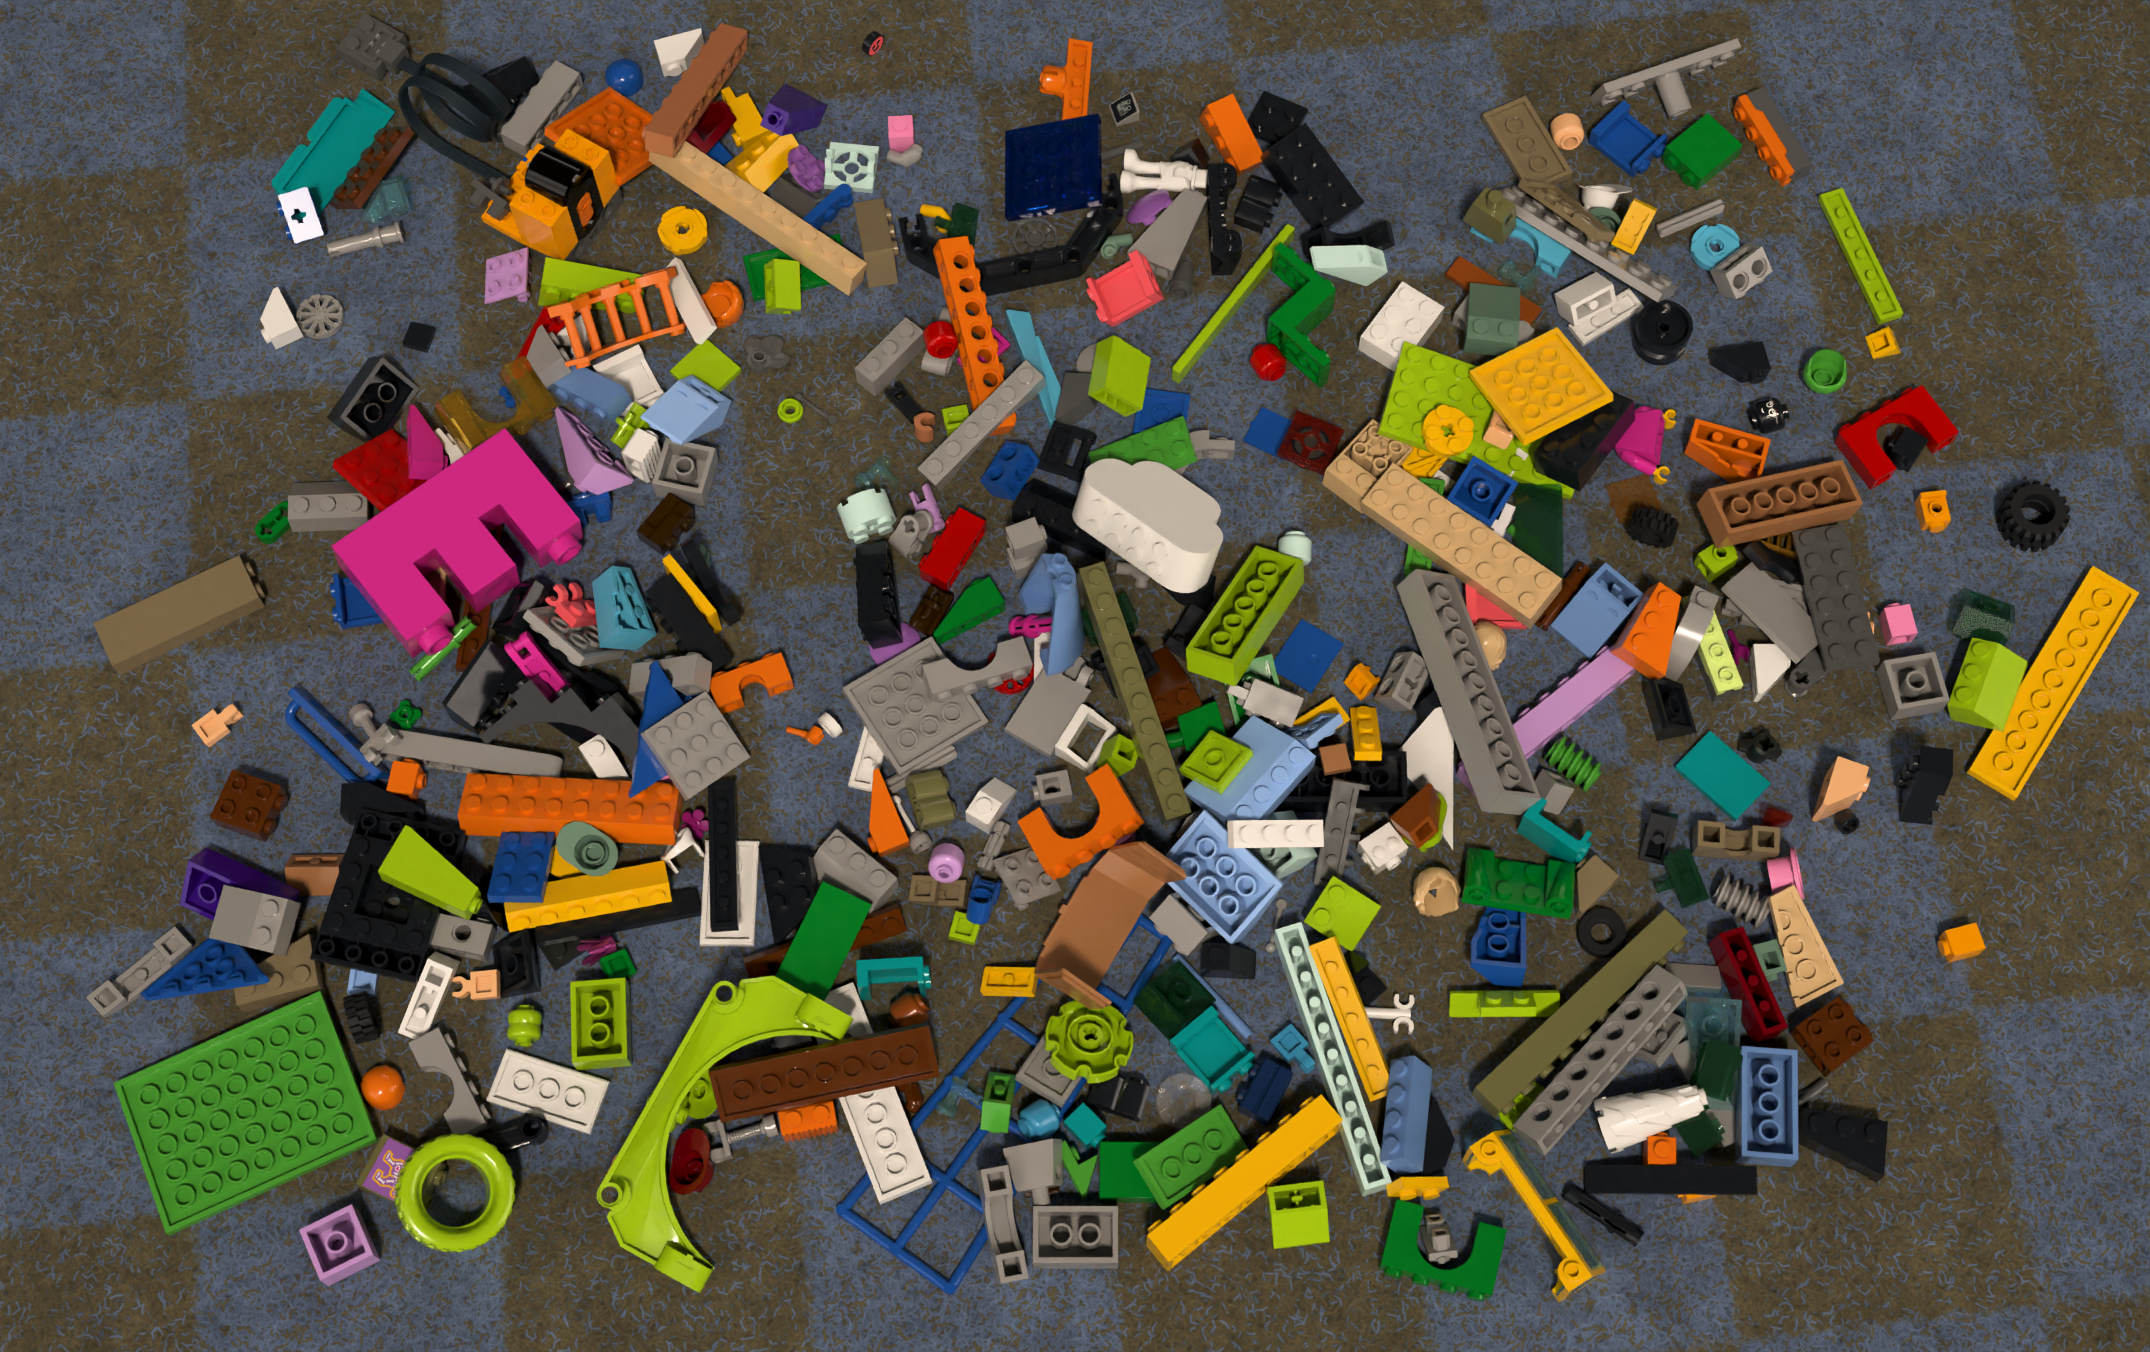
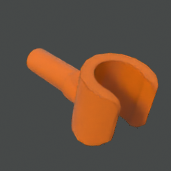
M815 725L812 726L809 732L790 726L786 728L787 733L801 736L813 745H818L825 736L822 733L823 731Z

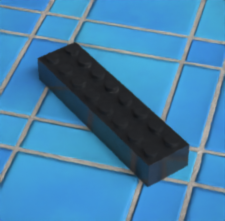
M1311 751L1316 756L1314 767L1274 811L1326 812L1332 778L1370 784L1369 791L1359 789L1356 806L1366 808L1365 812H1396L1408 802L1406 751H1382L1381 761L1354 760L1353 751H1347L1351 771L1324 776L1319 751ZM1191 800V811H1197L1201 808Z

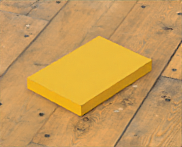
M670 554L667 555L662 561L667 576L672 573L710 628L717 634L722 630L716 609Z

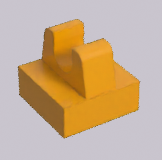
M1362 663L1356 665L1343 682L1360 701L1367 698L1380 681L1378 676L1375 677L1370 672L1371 668L1364 666Z

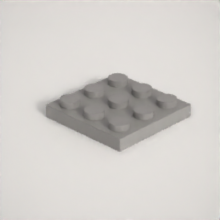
M554 606L527 609L523 616L530 623L531 629L544 635L552 647L561 650L568 656L567 659L576 666L617 660L626 651L623 649L600 648L597 625L571 628L554 611L556 609Z
M706 691L641 733V736L685 801L750 758Z

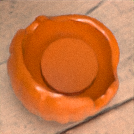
M730 281L713 282L708 291L701 295L717 329L732 326L739 321L743 314L744 301L738 287Z

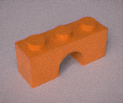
M781 652L766 654L761 660L753 663H742L736 669L729 672L721 671L715 673L710 680L711 694L722 715L745 707L741 694L744 687L748 684H762L766 688L769 697L794 688Z

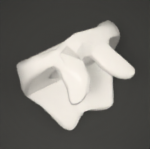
M684 827L678 833L676 845H668L664 855L661 857V861L665 860V863L677 874L679 871L670 859L691 845L701 857H705V854L701 850L699 843L693 838L690 829Z

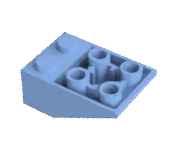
M1605 562L1585 583L1550 627L1591 660L1631 618L1644 593Z

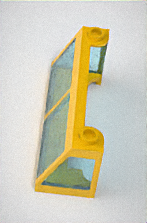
M1509 1129L1491 1132L1468 1148L1462 1161L1469 1172L1481 1169L1490 1176L1501 1169L1563 1259L1554 1271L1557 1275V1283L1551 1290L1559 1303L1606 1272L1604 1266Z

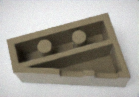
M883 198L854 203L864 261L867 263L866 274L869 288L898 283L894 256H898L899 251L897 241L891 240L896 239L894 225L888 224L892 222L890 207L885 208Z
M307 934L289 945L286 956L274 954L257 964L270 981L265 984L234 988L236 1005L244 1013L299 1000L318 991L326 993L321 964L310 959L316 942L314 938Z

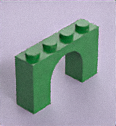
M1396 1199L1379 1269L1384 1270V1275L1395 1279H1400L1401 1275L1412 1278V1283L1425 1287L1429 1283L1440 1286V1291L1449 1294H1456V1291L1467 1293L1468 1299L1478 1302H1484V1298L1490 1299L1495 1285L1507 1229L1479 1222L1476 1226L1468 1260L1455 1269H1438L1424 1260L1417 1245V1235L1424 1206Z

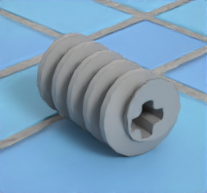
M1726 874L1712 897H1716L1715 906L1719 907L1725 902V911L1727 913L1736 908V918L1745 913L1744 922L1748 923L1754 918V928H1759L1770 911L1768 896L1766 895L1758 900V890L1749 895V885L1746 884L1739 889L1740 880L1736 879L1730 884V875Z

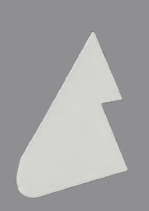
M1438 707L1431 712L1398 751H1406L1407 777L1420 791L1425 785L1430 783L1435 791L1445 798L1447 813L1443 824V836L1453 850L1454 737L1451 734V729L1442 707Z

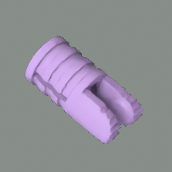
M926 483L922 486L926 501L921 502L919 495L915 491L910 492L909 496L915 512L926 510L932 515L934 525L929 532L930 534L944 528L945 522L929 483Z

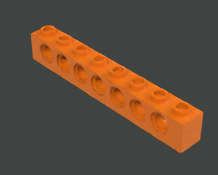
M968 236L939 239L933 248L951 324L959 341L958 352L974 412L1004 382V366L998 359V342L992 335V319L989 314L987 315L985 307L986 295L984 291H981L979 283L981 279L980 271L978 268H975L973 245L969 244ZM954 262L961 264L963 269L957 268ZM960 286L966 287L969 292L962 291ZM965 309L973 311L975 316L969 315ZM971 333H977L981 339H975ZM977 356L983 357L987 363L980 362ZM983 380L990 381L993 387L986 386ZM1015 412L989 436L1009 433L1016 424Z

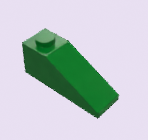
M990 577L972 582L969 588L964 591L933 633L934 641L938 646L1005 611V601Z

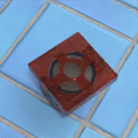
M1297 411L1278 450L1277 457L1292 462L1302 469L1324 475L1326 468L1332 463V459L1336 455L1344 429Z

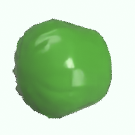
M1828 348L1816 351L1803 366L1802 375L1807 387L1817 394L1822 393L1823 395L1835 393L1841 389L1847 380L1844 356L1838 351Z

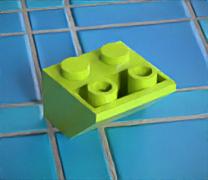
M1323 1180L1267 1187L1265 1195L1273 1249L1330 1242L1328 1209Z

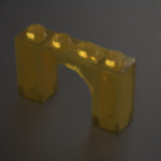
M524 355L502 366L498 375L516 404V415L512 419L503 423H491L481 419L473 411L459 389L436 402L434 407L435 413L463 455H466L504 428L511 436L516 434L522 436L533 428L532 425L538 422L544 424L554 417L553 413L557 408V404Z

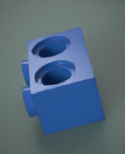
M1005 441L980 479V482L994 497L1015 501L1040 460L1028 445Z

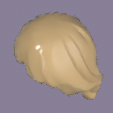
M1481 621L1476 623L1474 628L1490 669L1495 671L1506 657V635L1498 625Z
M1430 867L1423 870L1416 877L1413 885V900L1419 914L1426 915L1427 917L1431 915L1437 917L1459 908L1461 888L1457 879L1447 869ZM1437 889L1436 898L1429 893V890Z

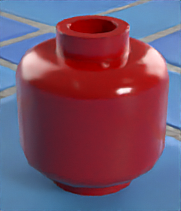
M935 321L929 324L923 331L926 349L932 357L945 359L953 355L957 350L959 341L953 325L949 322Z
M1260 344L1253 349L1249 363L1261 380L1276 381L1284 375L1287 360L1276 345Z

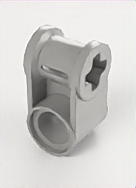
M919 510L914 515L904 516L888 542L907 560H910L912 558L911 555L915 551L918 553L921 550L923 542L933 528L934 520L932 515L926 510Z

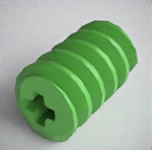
M1563 736L1556 741L1543 760L1550 757L1548 765L1551 767L1559 763L1557 772L1562 773L1567 770L1565 778L1568 780L1576 776L1574 784L1579 786L1585 783L1583 791L1586 793L1602 774L1599 771L1601 762L1599 761L1591 765L1593 756L1589 755L1583 759L1584 749L1581 748L1574 752L1576 743L1572 742L1566 746L1567 736Z

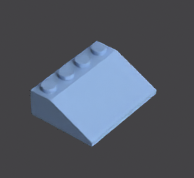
M1254 715L1231 738V740L1251 749L1254 755L1225 791L1219 794L1193 780L1184 789L1187 797L1203 810H1207L1226 829L1227 821L1266 820L1312 770L1316 760V756L1296 739Z
M1204 810L1165 855L1184 869L1187 875L1185 880L1169 882L1168 884L1230 944L1241 941L1248 934L1284 885L1247 848H1228V830L1207 810Z

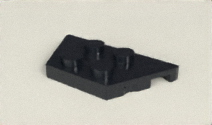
M760 845L758 849L774 944L779 946L786 942L785 938L794 929L799 930L819 890L813 855Z

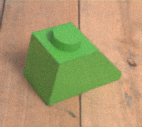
M989 1072L982 1103L980 1130H988L992 1133H1008L1012 1116L1016 1075Z

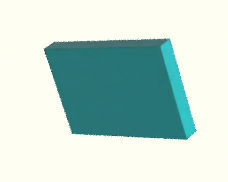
M1711 731L1674 768L1734 822L1771 784Z

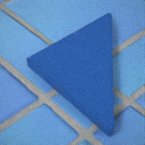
M657 661L649 665L650 674L645 689L644 710L642 719H640L637 737L638 746L631 774L633 777L631 789L628 792L630 798L668 775L641 736V733L684 705Z
M208 938L140 994L146 1001L265 984L270 980L243 946Z

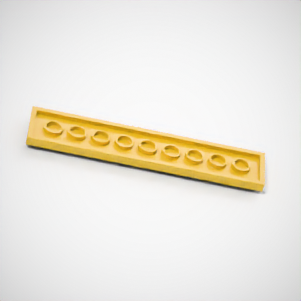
M2094 566L2089 569L2022 680L2004 732L1991 731L1968 769L1967 774L2015 801L2139 594L2138 591Z

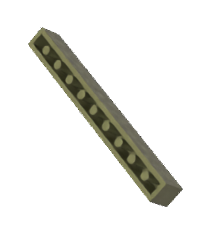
M1103 561L1080 568L1076 574L1077 583L1161 824L1165 825L1187 818L1191 813V809L1105 563Z
M1664 909L1475 1087L1471 1095L1494 1118L1501 1112L1507 1115L1517 1105L1514 1100L1520 1094L1526 1097L1536 1087L1533 1082L1539 1076L1545 1079L1555 1069L1552 1064L1558 1058L1564 1061L1574 1051L1571 1046L1577 1040L1583 1043L1593 1033L1590 1028L1596 1022L1602 1025L1611 1014L1609 1010L1615 1004L1619 1007L1628 992L1634 986L1637 987L1646 973L1650 972L1656 965L1663 967L1668 962L1665 957L1671 951L1677 954L1687 944L1684 939L1689 931Z

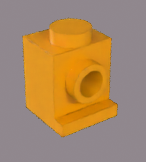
M1946 490L1922 492L1917 497L1914 503L1921 531L1940 532L1950 523L1951 517L1946 501Z

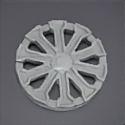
M331 295L310 296L311 298L305 299L299 305L300 307L296 313L297 324L300 330L308 337L314 339L328 338L337 333L344 323V310L339 301ZM327 325L331 328L328 331L325 329ZM319 327V328H320L319 333H315L316 330H317V328Z

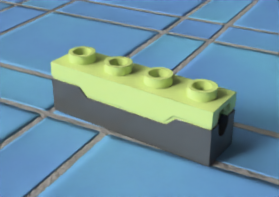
M1689 596L1681 598L1680 607L1682 611ZM1713 611L1712 620L1694 656L1712 702H1717L1738 696L1743 683L1715 611Z

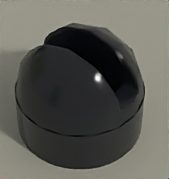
M1843 811L1842 814H1837L1835 824L1842 834H1850L1859 827L1860 821L1851 811Z

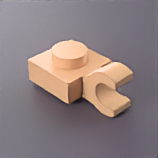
M231 704L219 714L214 709L192 724V727L210 748L231 732L227 725L235 723L243 715L234 704Z

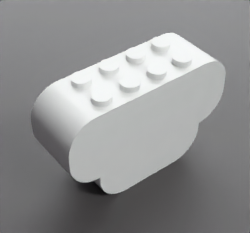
M1101 459L1088 466L1085 470L1072 511L1074 522L1085 532L1165 588L1179 593H1191L1203 587L1209 580L1223 541V533L1217 526L1221 513L1217 501L1171 468L1153 461H1141L1131 466L1117 459Z

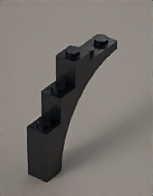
M539 675L532 679L526 676L515 685L518 690L511 695L514 701L502 710L505 715L499 720L494 717L483 726L486 731L479 736L487 744L501 734L519 726L539 722L565 723L579 726L601 735L634 761L638 746L637 737L641 718L618 691L612 696L607 692L594 703L579 683L571 688L567 684L554 694Z

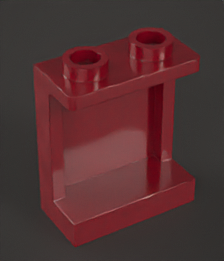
M723 100L711 102L685 141L706 154L737 119Z

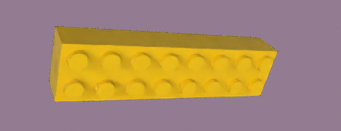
M1321 1094L1316 1099L1311 1096L1299 1106L1301 1109L1295 1116H1292L1290 1113L1278 1123L1279 1127L1274 1133L1271 1134L1268 1131L1256 1141L1258 1144L1252 1151H1249L1248 1148L1242 1151L1235 1158L1236 1162L1231 1168L1228 1169L1227 1166H1224L1213 1176L1214 1180L1210 1185L1202 1184L1191 1194L1193 1197L1186 1204L1183 1201L1178 1203L1171 1209V1215L1164 1222L1159 1219L1148 1228L1149 1233L1147 1234L1146 1246L1167 1272L1266 1192L1267 1187H1272L1339 1132L1343 1119Z

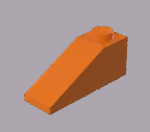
M877 768L873 770L869 822L871 837L866 839L871 852H877L881 858L910 845L880 770Z

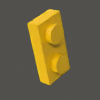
M985 966L980 992L983 996L1035 997L1038 978L1034 975L1035 967Z
M1447 1176L1400 1177L1388 1184L1386 1190L1388 1197H1400V1200H1410L1417 1196H1423L1424 1200L1438 1198L1440 1192L1449 1188Z

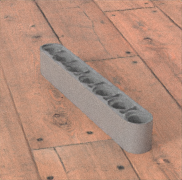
M398 729L395 730L402 740L395 747L389 742L379 752L383 759L387 761L402 762L403 759H411L417 761L423 767L466 774L471 772L479 774L560 777L563 765L561 758L550 754Z

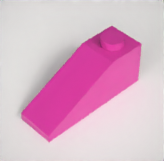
M409 405L406 421L409 479L429 480L447 468L448 456L443 455V444L416 406Z

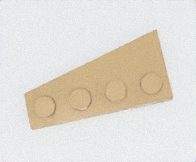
M1790 885L1768 896L1777 941L1787 967L1785 975L1794 1008H1797L1840 986L1844 981L1795 885Z

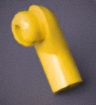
M921 205L920 214H923L925 217L935 218L938 221L936 225L938 231L947 233L953 224L947 212L940 206Z

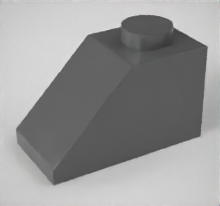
M1065 372L1055 414L1058 422L1073 426L1096 409L1098 401L1088 395L1092 373Z

